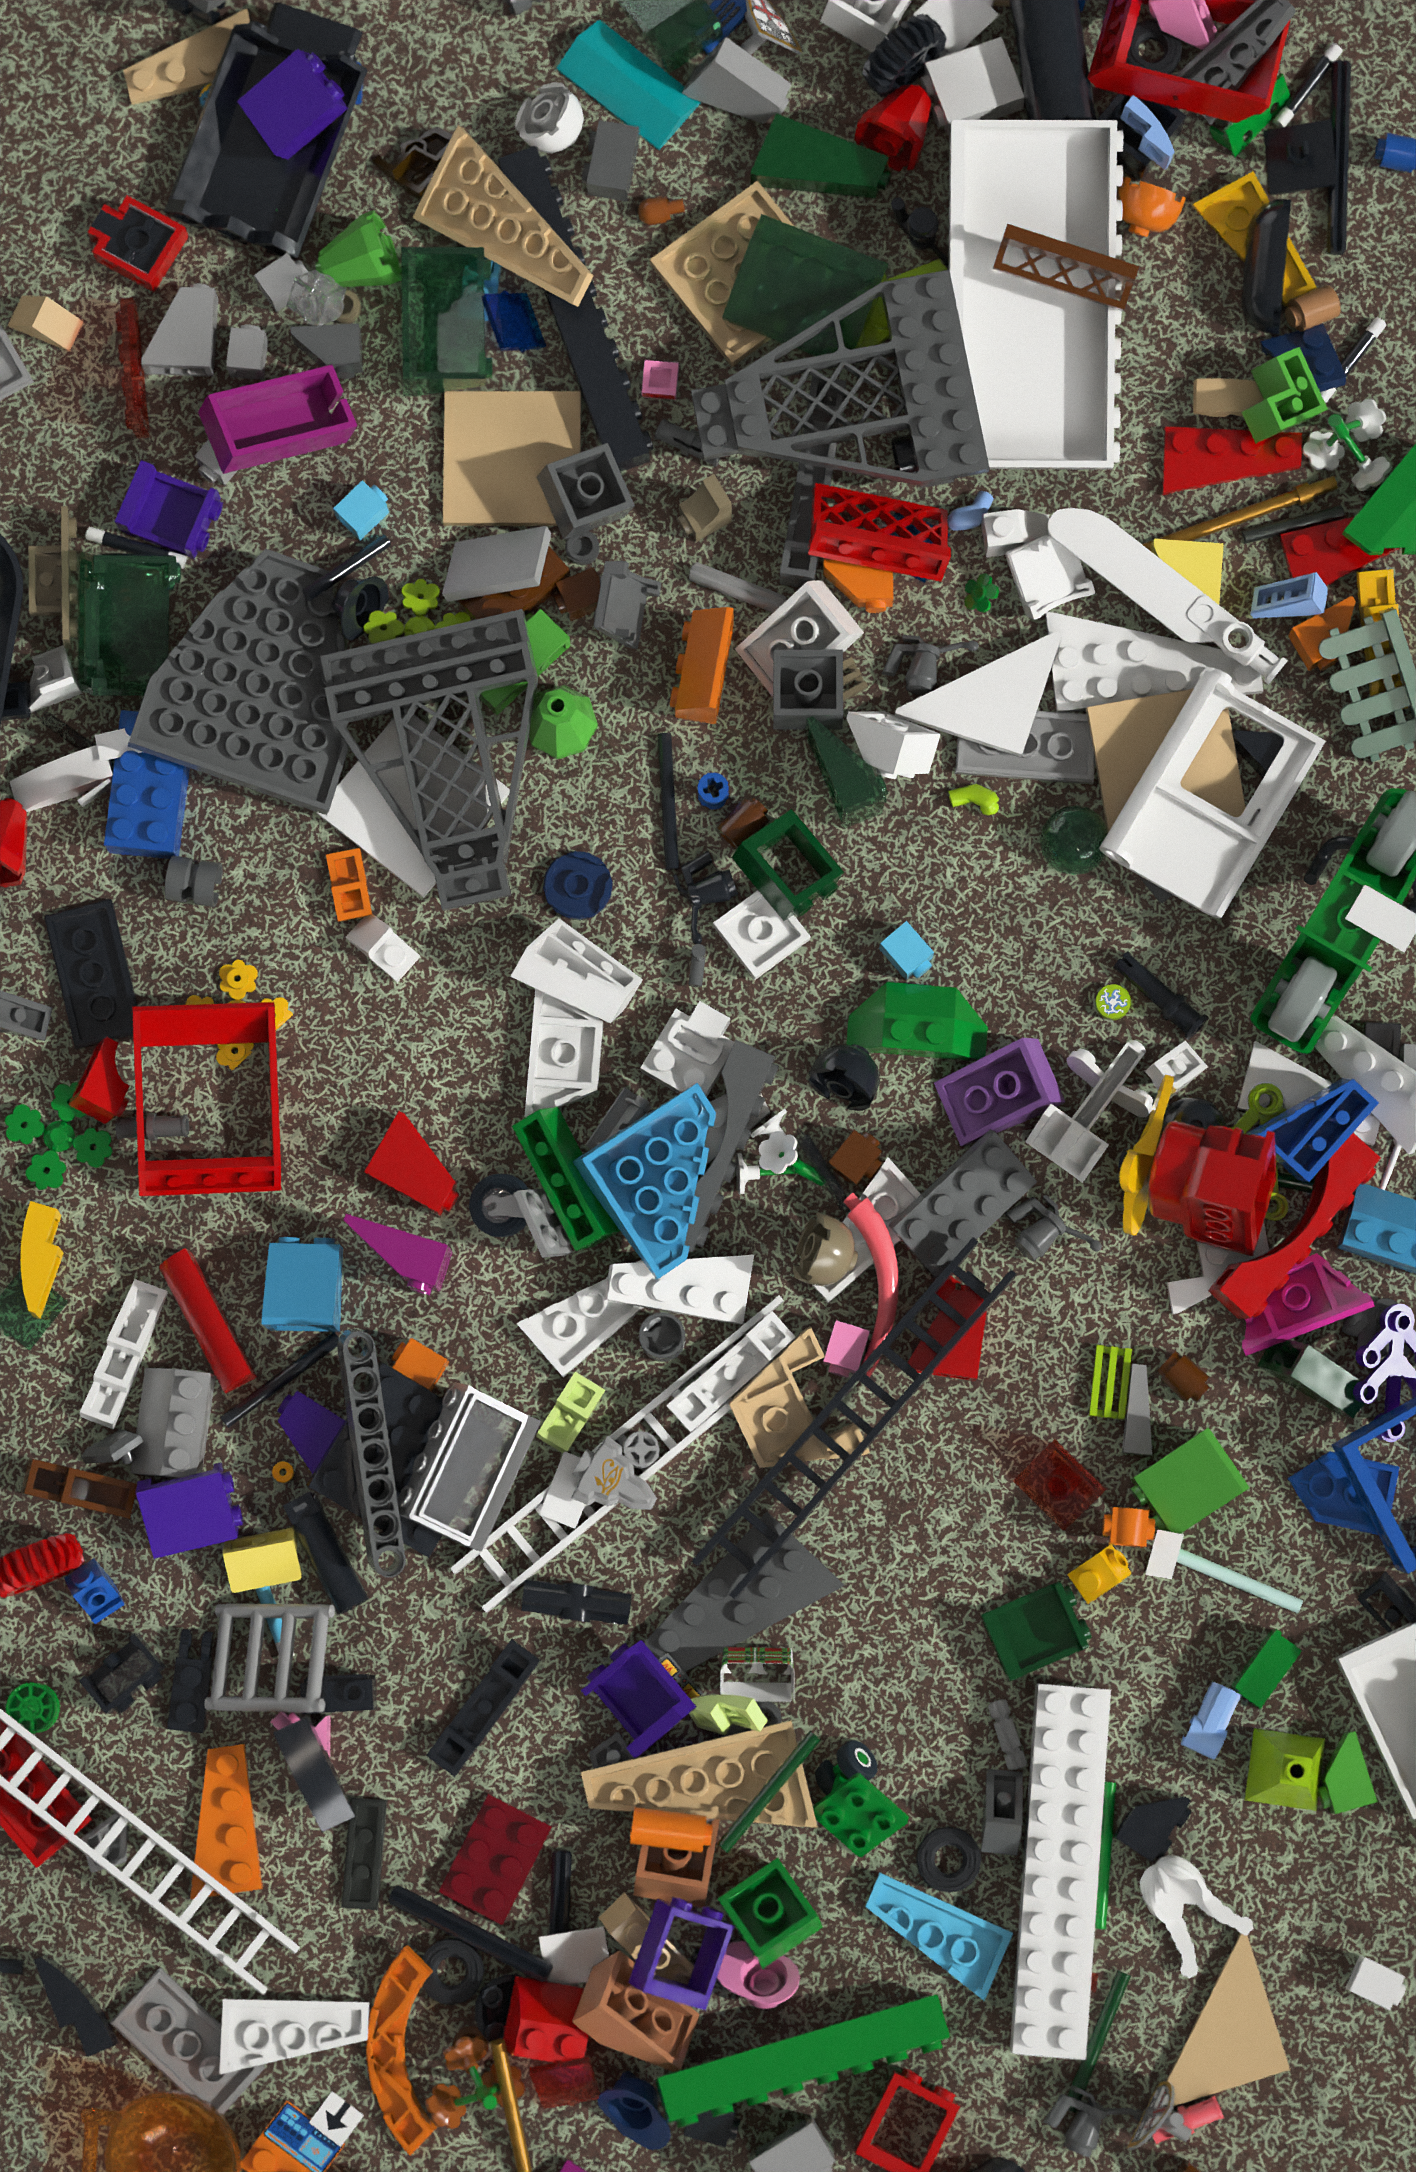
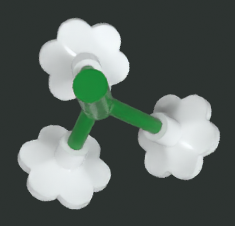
M1372 399L1350 404L1348 408L1349 416L1345 422L1339 414L1331 415L1328 423L1334 433L1327 432L1322 434L1318 431L1312 432L1308 436V442L1302 447L1303 455L1309 458L1310 466L1313 469L1320 470L1325 468L1332 471L1338 467L1339 459L1345 454L1344 447L1338 443V439L1344 440L1358 460L1356 464L1360 469L1353 476L1352 482L1359 491H1364L1370 486L1379 485L1383 482L1385 475L1392 469V465L1383 456L1378 457L1374 461H1371L1368 456H1364L1350 437L1351 431L1358 441L1363 442L1369 438L1376 439L1383 433L1382 424L1386 420V415L1383 410L1377 408L1376 402Z
M783 1109L751 1134L752 1138L761 1134H768L770 1136L769 1140H764L759 1146V1153L762 1155L759 1160L761 1168H759V1165L747 1166L743 1161L742 1153L735 1154V1161L738 1163L736 1168L738 1194H744L745 1185L748 1180L760 1179V1176L798 1174L819 1186L824 1185L819 1177V1173L817 1174V1170L813 1166L801 1161L795 1150L797 1146L796 1138L792 1135H786L779 1126L782 1117L787 1113L786 1109Z

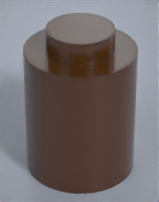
M743 798L715 830L729 845L737 850L743 841L761 830L769 822L765 816L768 810L755 798L751 801Z

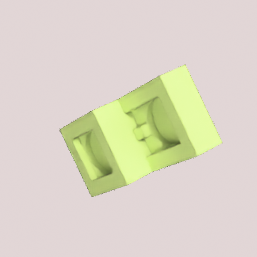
M575 1372L558 1397L555 1406L540 1427L536 1437L561 1453H564V1451L568 1452L599 1403L605 1389Z
M720 1694L691 1699L696 1708L689 1715L699 1728L725 1735L731 1725L734 1724L760 1732L767 1722V1719L753 1698Z

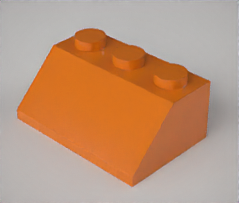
M720 607L694 610L691 621L685 620L682 641L687 642L685 654L679 653L676 665V674L681 675L679 687L673 686L670 699V707L675 708L676 718L710 724L717 723L734 628V608Z

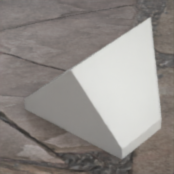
M64 645L32 657L35 666L30 681L31 702L29 703L31 713L82 694Z

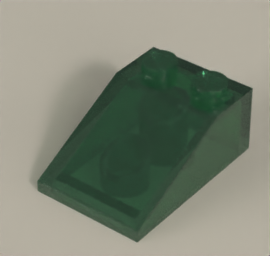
M616 0L668 74L723 37L720 21L705 0Z
M813 716L807 718L805 736L844 829L883 814L884 803L887 802L885 795L888 794L882 776L878 775L875 777L873 769L869 764Z

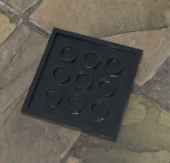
M380 1362L378 1369L398 1500L401 1490L408 1486L414 1473L412 1468L415 1459L420 1453H423L429 1440L427 1437L428 1431L433 1422L438 1420L442 1412L443 1399L383 1362ZM371 1408L363 1409L358 1416V1422L361 1427L369 1426L374 1420V1412ZM468 1414L424 1510V1515L447 1526L449 1525L502 1434ZM346 1418L306 1485L361 1517L348 1419ZM377 1444L368 1445L363 1452L364 1460L366 1462L376 1460L379 1455V1447ZM377 1479L370 1483L368 1488L370 1497L376 1498L383 1493L384 1482L382 1479ZM399 1515L403 1543L429 1558L442 1535ZM378 1516L374 1521V1526L385 1531L389 1526L390 1520L388 1516Z

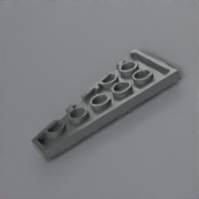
M768 1512L760 1518L778 1536L784 1532L785 1528ZM753 1526L735 1546L754 1563H757L773 1543ZM791 1536L742 1594L734 1600L729 1594L750 1570L728 1552L644 1643L658 1660L668 1653L682 1670L686 1672L723 1652L724 1647H732L845 1585L794 1536Z

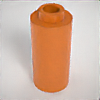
M634 1807L630 1844L702 1853L703 1845H711L713 1824L706 1823L707 1816Z

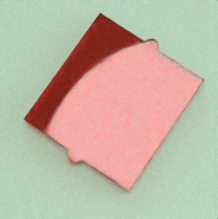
M588 2057L568 2061L557 2060L555 2063L529 2067V2074L543 2109L564 2105L575 2106L576 2103L597 2100L601 2094Z

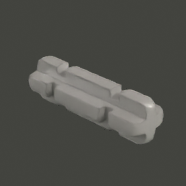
M1000 1699L988 1704L991 1718L995 1719L994 1727L1001 1749L1006 1752L1007 1756L1004 1758L1008 1769L1016 1770L1026 1766L1027 1761L1024 1752L1019 1749L1021 1743L1013 1719L1009 1718L1008 1715L1011 1712L1007 1701Z

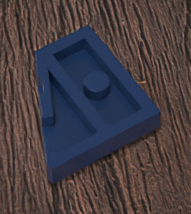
M1319 324L1302 332L1298 330L1261 341L1262 352L1266 356L1270 354L1274 358L1300 347L1320 392L1346 385V375L1324 324Z

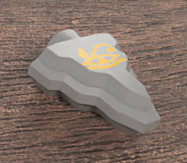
M606 1436L595 1453L586 1449L573 1471V1475L580 1478L571 1498L588 1506L593 1502H598L608 1507L619 1502L631 1509L651 1510L657 1500L648 1483L634 1475L632 1462L622 1455V1446L609 1436Z

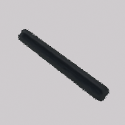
M395 1886L391 1891L388 1899L390 1904L540 1982L548 1980L553 1969L552 1964L402 1886Z

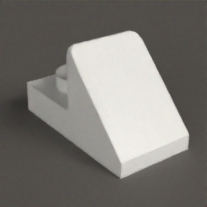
M373 914L363 917L345 937L396 982L420 958V955L400 939L389 925Z
M1184 1041L1154 1062L1145 1072L1152 1079L1157 1089H1159L1165 1074L1174 1076L1170 1098H1172L1208 1066L1191 1046Z

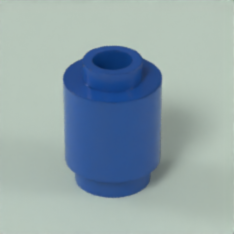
M1386 133L1385 139L1379 138L1374 154V159L1380 160L1379 167L1409 173L1412 170H1416V138Z

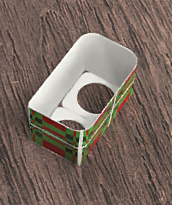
M723 1648L720 1677L721 1695L744 1696L753 1698L754 1701L792 1702L791 1685L793 1699L795 1688L792 1648ZM728 1663H752V1668L748 1673L768 1674L763 1668V1663L788 1664V1668L783 1674H791V1683L724 1682V1673H731L727 1667Z

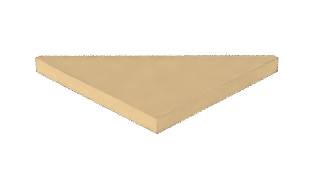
M1239 1934L1181 2053L1167 2077L1166 2082L1172 2083L1175 2090L1173 2106L1290 2070L1247 1935Z

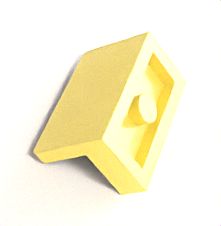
M293 1528L224 1542L223 1558L230 1588L233 1593L301 1579L302 1573L296 1551L297 1538Z

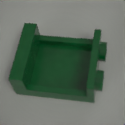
M1061 1581L1055 1582L980 1615L1008 1682L1089 1648L1087 1640L1091 1639L1092 1636L1084 1618L1078 1620L1072 1607L1077 1605V1601L1069 1585L1063 1587Z

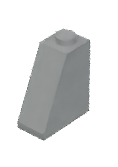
M725 37L694 68L682 93L689 98L764 124L776 113L781 114L789 102L786 95L791 83Z
M200 283L191 284L190 287H180L142 357V366L146 374L214 377L218 296L215 288H210V286Z

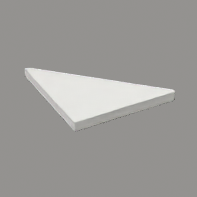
M1057 630L898 707L895 716L1022 757L1063 631Z

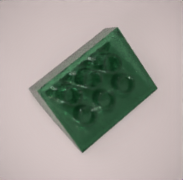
M761 214L745 252L722 319L785 343L876 285L887 280L889 264ZM879 297L839 321L843 343L847 349L858 348ZM830 326L798 346L797 349L814 356L835 353L838 347L834 327Z

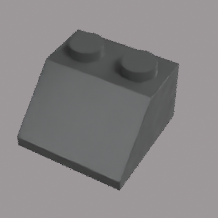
M773 650V729H843V650Z

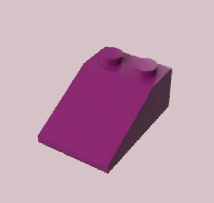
M345 1214L344 1222L407 1282V1286L410 1287L411 1291L430 1296L432 1290L441 1291L453 1253L447 1244Z

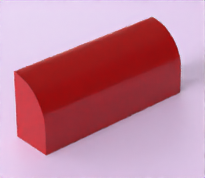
M184 1248L166 1259L159 1266V1269L223 1392L227 1394L257 1378L193 1253Z

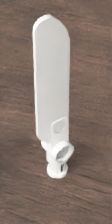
M1066 508L1057 510L1049 519L1048 532L1052 538L1182 640L1188 643H1216L1225 656L1236 659L1245 667L1250 665L1264 676V682L1268 685L1288 661L1284 657L1280 659L1264 646L1265 641L1254 634L1253 629L1248 624L1240 622L1107 517L1091 510ZM1234 632L1242 634L1246 639V646L1243 648L1231 646L1228 636Z

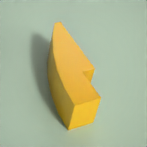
M30 1201L23 1226L20 1269L28 1311L33 1317L41 1319L64 1254L59 1246L52 1244L62 1215L56 1208Z

